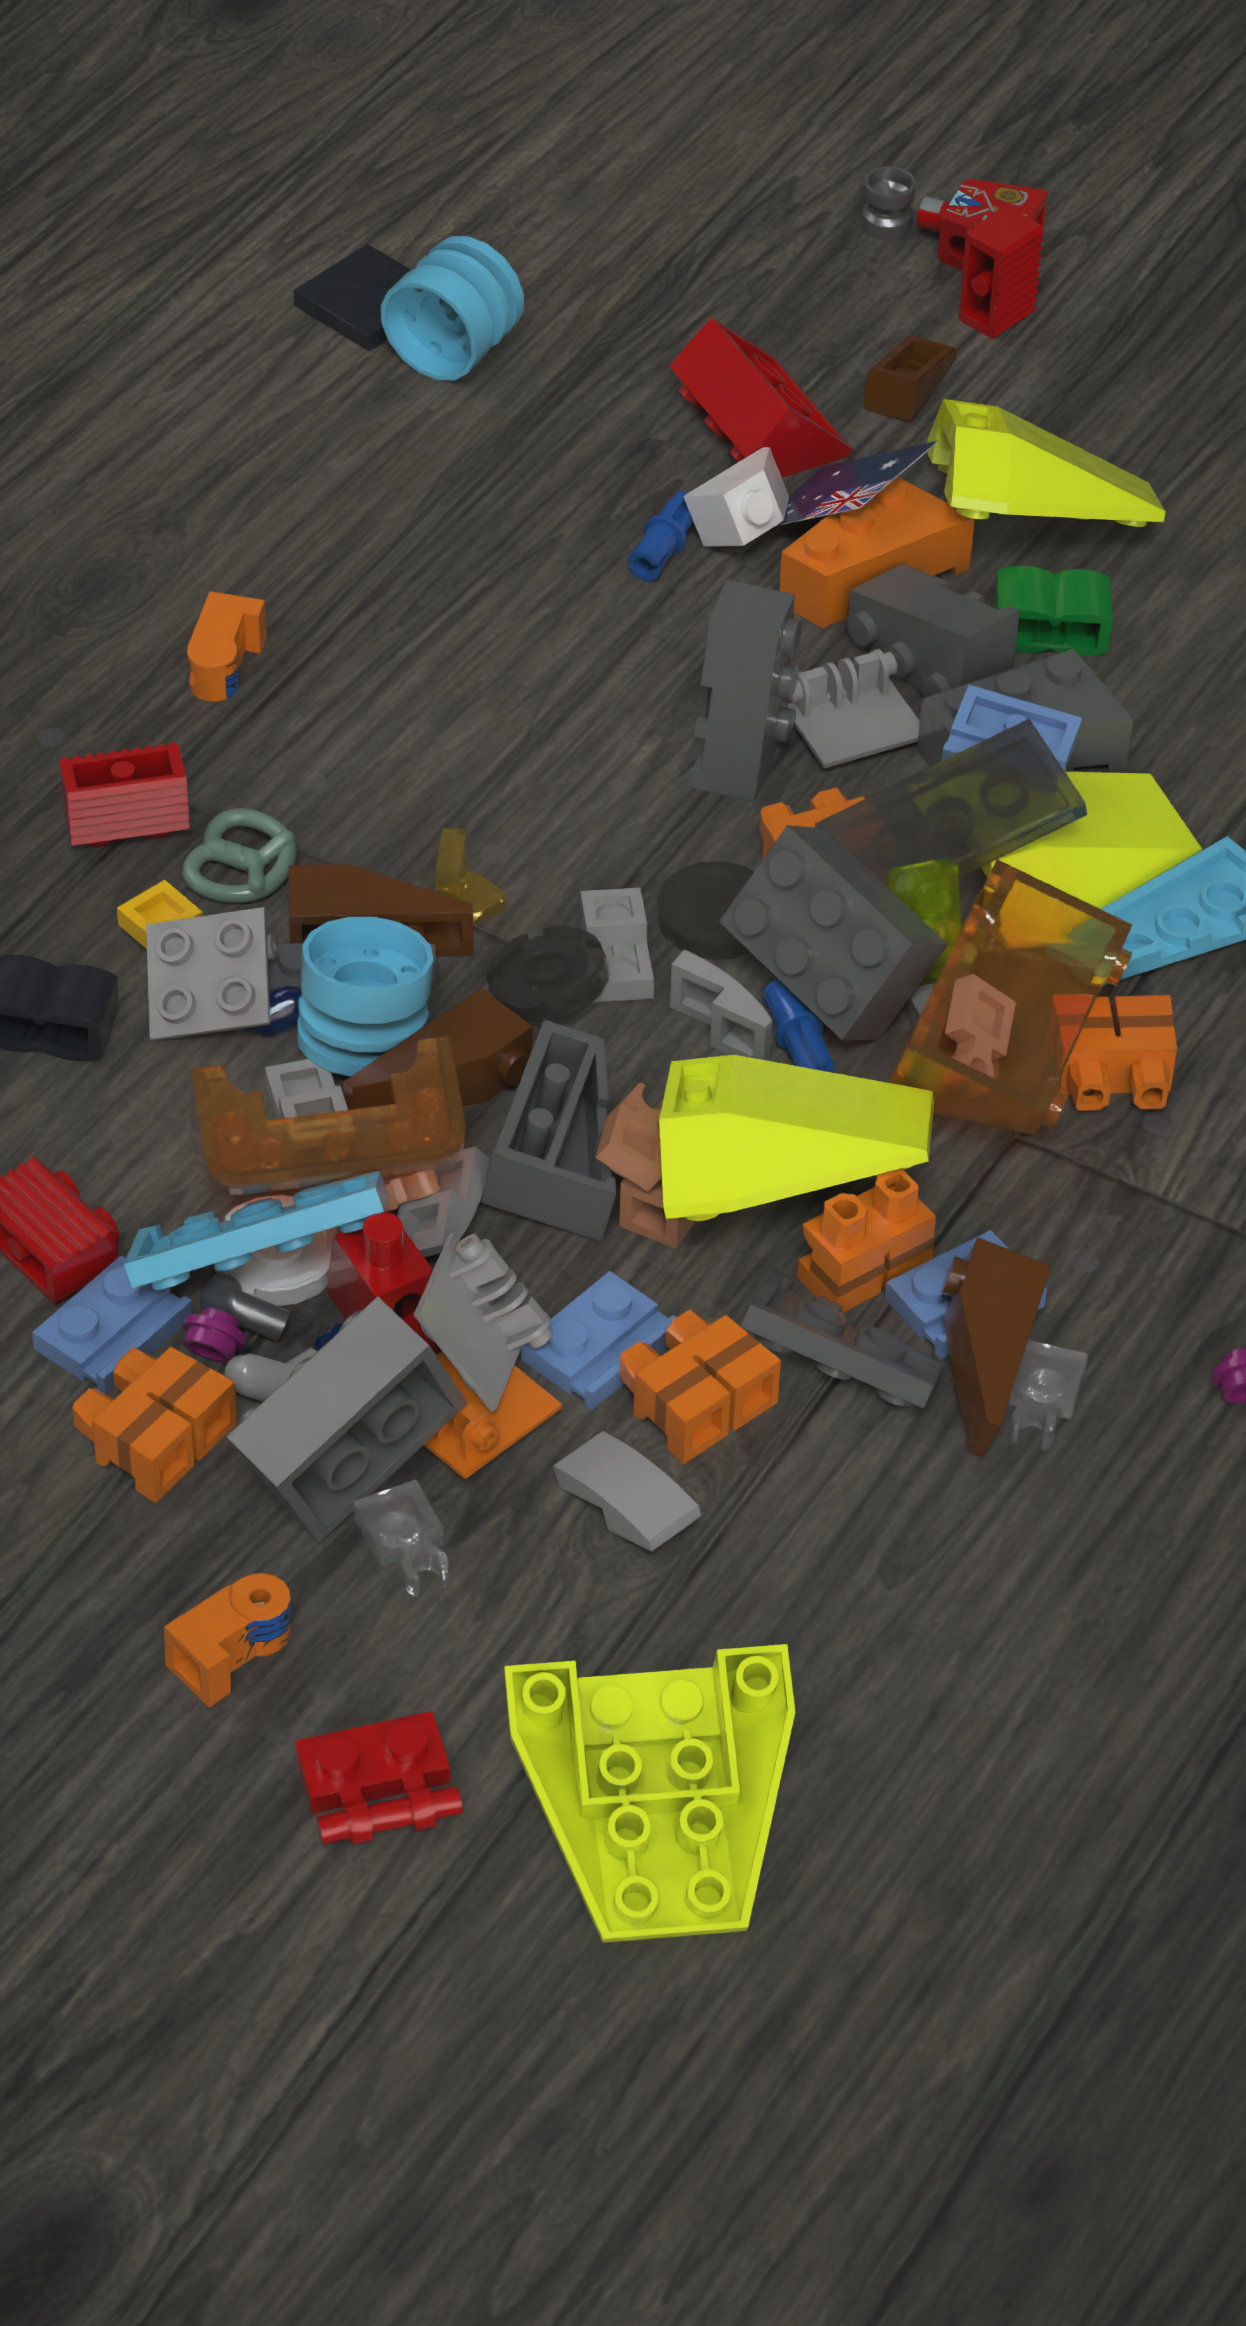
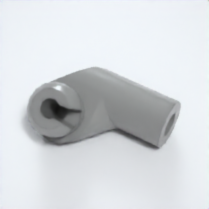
M308 1348L286 1363L256 1354L238 1355L227 1363L224 1375L235 1381V1391L237 1393L264 1402L289 1379L292 1370L302 1360L314 1356L317 1351L313 1348Z

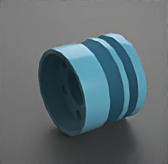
M450 236L434 246L429 254L418 262L416 268L407 272L388 290L381 304V323L389 343L401 359L417 372L436 380H457L468 374L487 355L490 348L498 344L504 335L517 325L524 312V293L515 271L506 259L491 246L469 236Z
M346 917L326 922L311 931L302 945L300 973L302 995L299 998L298 1009L300 1017L297 1020L299 1049L312 1063L329 1072L351 1077L427 1025L429 1021L427 1000L431 994L434 961L431 945L419 932L404 924L378 917Z

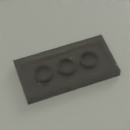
M1027 719L815 823V828H825L901 901L908 904L1086 816L1087 809L1085 801L1031 720Z

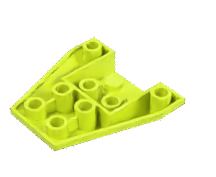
M943 399L927 439V443L939 442L931 447L927 454L931 463L938 464V470L947 473L944 493L950 507L957 508L956 512L958 514L974 519H988L990 512L1006 515L1106 519L1133 527H1144L1147 522H1164L1166 511L1149 482L998 406Z
M1065 772L1059 783L1056 797L978 774L912 790L911 799L934 836L937 837L958 831L987 876L988 884L984 914L1009 953L1050 943L1051 937L1202 851L1201 846L1151 774Z
M739 1055L671 1061L659 1117L665 1218L685 1217L691 1221H704L714 1218L720 1213H729L901 1168L904 1170L917 1164L929 1162L934 1112L933 1091Z
M788 1645L717 1649L713 1667L581 1678H577L576 1661L504 1666L510 1739L602 1943L747 1931L795 1716Z

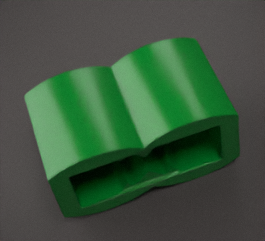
M1011 566L997 570L993 608L1000 610L1010 606L1020 610L1015 653H1038L1049 649L1062 653L1074 649L1079 656H1098L1108 652L1113 623L1109 576L1084 569L1065 570L1053 574L1045 569L1032 566Z

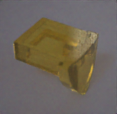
M443 828L435 869V892L472 903L473 924L493 918L505 911L504 892L485 877L467 870V830Z

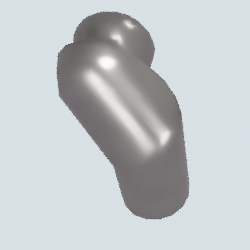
M227 1274L213 1276L208 1281L207 1287L201 1291L200 1303L202 1308H214L224 1311L239 1320V1327L275 1341L279 1340L290 1311L243 1292L238 1280Z

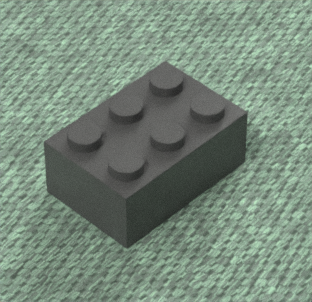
M787 825L719 921L841 1040H879L948 946L935 931L825 828Z
M376 1297L365 1309L349 1316L342 1324L339 1333L314 1356L302 1360L292 1370L289 1379L263 1403L250 1408L242 1416L238 1426L226 1437L269 1494L319 1543L461 1411L467 1403L430 1345L379 1297Z

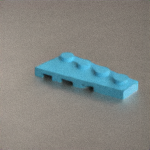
M1228 836L1051 937L1048 956L1090 990L1246 940V851Z
M377 1171L303 1189L293 1196L295 1205L282 1207L280 1199H271L270 1197L247 1203L243 1208L230 1216L231 1220L219 1223L218 1218L214 1217L213 1212L188 1217L184 1221L185 1225L175 1229L167 1236H163L160 1225L139 1229L124 1262V1267L132 1288L151 1283L153 1290L166 1289L186 1281L190 1277L189 1271L211 1264L214 1265L216 1271L232 1269L252 1259L251 1252L276 1245L278 1252L298 1249L311 1243L315 1239L314 1233L336 1226L339 1227L341 1233L363 1229V1224L369 1216L384 1212L388 1193L381 1172Z

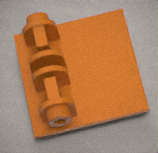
M441 1351L436 1356L465 1399L467 1405L428 1440L424 1446L462 1478L467 1479L560 1411L563 1404L514 1365L497 1409L491 1412L475 1391L464 1384L458 1370Z

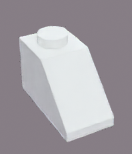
M762 447L683 496L704 547L746 545L784 521L789 495L770 447Z

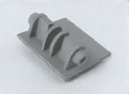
M880 649L870 651L869 654L854 657V665L849 658H843L838 662V669L834 663L829 662L819 668L805 672L799 671L794 695L791 700H788V708L796 710L794 726L823 768L918 742L920 721L889 679L890 675L897 673V663L891 652L883 653Z
M264 907L146 924L149 1033L151 1041L270 1025L268 960L277 958L278 947L275 936L273 934L267 935L266 909Z
M453 1232L448 1235L414 1316L419 1321L425 1335L439 1346L458 1370L464 1384L471 1390H474L492 1412L497 1409L521 1350V1345L528 1343L531 1348L535 1349L548 1342L553 1335V1331L549 1328L551 1318L542 1310L532 1296L526 1298L528 1289L523 1283H515L517 1275L498 1254L490 1240H480L476 1234H471L460 1240Z

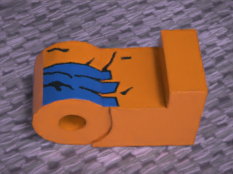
M209 591L187 648V659L191 667L189 688L198 699L207 702H219L229 699L238 691L239 666L245 652L261 653L267 640L265 600Z
M265 1573L250 1574L230 1586L227 1585L164 1626L165 1665L210 1708L231 1693V1673L255 1656L271 1655L280 1651L287 1644L291 1634V1598L289 1588L278 1577Z

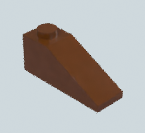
M351 864L289 865L290 944L304 943L311 931L329 921L346 917H378L400 922L419 932L429 944H435L436 957L473 956L472 903Z
M479 988L343 1082L344 1099L355 1131L486 1102L507 1087L519 1084L533 1049V1026L485 990Z
M979 1237L976 1239L966 1260L956 1256L953 1258L944 1279L941 1293L951 1297L943 1324L969 1451L972 1454L983 1457L1001 1427L1051 1266Z

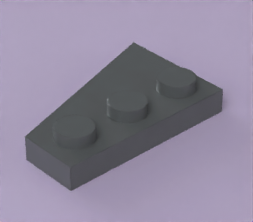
M774 1269L751 1302L741 1328L755 1333L754 1338L771 1350L788 1353L793 1350L815 1360V1366L829 1376L844 1380L854 1377L876 1387V1393L890 1403L904 1407L911 1406L912 1404L921 1408L925 1407L944 1367L943 1365L879 1328L863 1326L859 1330L847 1324L846 1317L841 1313L842 1306L824 1296L817 1297L816 1301L803 1299L790 1291L794 1279L780 1270Z

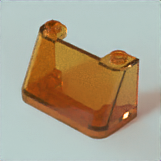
M997 859L959 932L888 1083L933 1091V1116L1032 1135L1037 1133L1041 1125L1053 1129L1069 1096L1058 1090L1062 1082L1060 1077L1104 983L1108 982L1117 986L1129 963L1132 952L1122 947L1132 924ZM970 974H975L1016 1002L1006 1057L992 1061L994 1078L951 1058L956 1053L958 1042L945 1035L955 980Z
M450 1036L418 1040L417 1056L412 1068L405 1073L391 1074L392 1105L266 1120L262 1091H251L246 1094L237 1090L228 1081L224 1064L192 1068L191 1133L195 1158L199 1168L219 1190L228 1194L245 1195L322 1185L380 1171L382 1177L438 1170L451 1165L459 1158L464 1148L466 1125Z

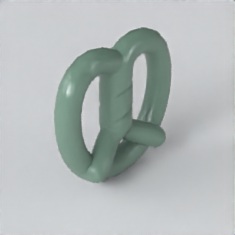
M234 808L223 811L208 823L204 832L203 843L187 855L182 867L183 879L186 885L196 894L213 901L237 904L260 900L276 891L289 877V865H295L297 847L295 836L280 821L263 812L246 808ZM244 826L259 830L272 839L260 850H256L224 840L222 835L232 827ZM278 856L274 867L265 875L264 867ZM207 861H216L248 872V884L225 885L217 883L201 875L200 870Z

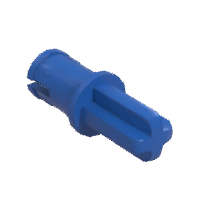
M678 491L675 497L670 498L661 513L649 518L645 524L644 537L627 558V562H630L628 568L637 578L644 581L657 579L672 554L680 552L686 543L685 533L693 523L683 497L689 491Z
M779 979L769 983L764 989L766 994L763 995V1000L777 1025L775 1038L779 1046L789 1051L795 1066L834 1073V1062L821 1036L824 1028L821 1019L811 1012Z

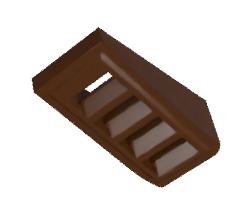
M908 336L868 371L864 396L865 409L903 421H911L922 410L956 360L957 349L919 337Z

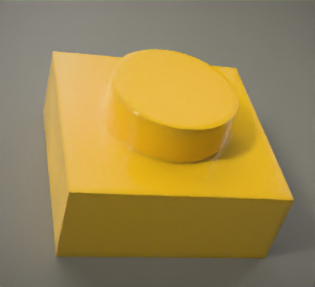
M166 880L161 881L117 907L118 925L146 949V924L203 916V912Z

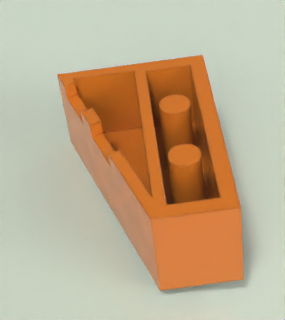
M897 476L861 508L826 516L781 553L779 591L795 594L794 613L821 628H825L848 618L851 589L902 563L933 576L949 569L954 575L970 570L975 519L958 514L956 512L957 508L950 507L949 503Z

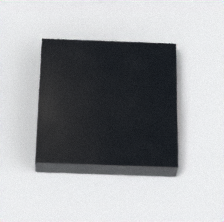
M367 244L294 289V305L370 351L387 340L381 323V304L388 290L411 269Z

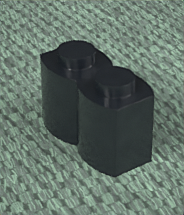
M0 956V1049L17 1052L41 1049L53 1056L73 1061L101 1059L119 1008L118 976L90 965L69 964L56 967L47 961L32 956Z

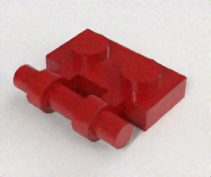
M433 1711L295 1741V1758L311 1813L340 1808V1812L316 1817L318 1834L322 1845L349 1839L351 1845L369 1842L374 1839L373 1833L411 1825L414 1831L436 1827V1819L462 1814L463 1812L457 1786L431 1792L429 1789L450 1784V1765ZM401 1794L403 1798L367 1805L366 1803Z

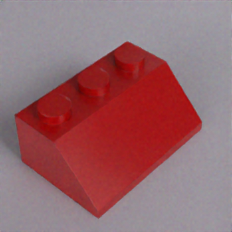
M712 317L669 366L683 382V385L679 388L680 393L695 407L702 411L705 409L709 414L704 419L708 427L725 441L731 440L734 444L730 453L738 462L762 447H770L780 475L783 478L844 459L853 450L775 357Z

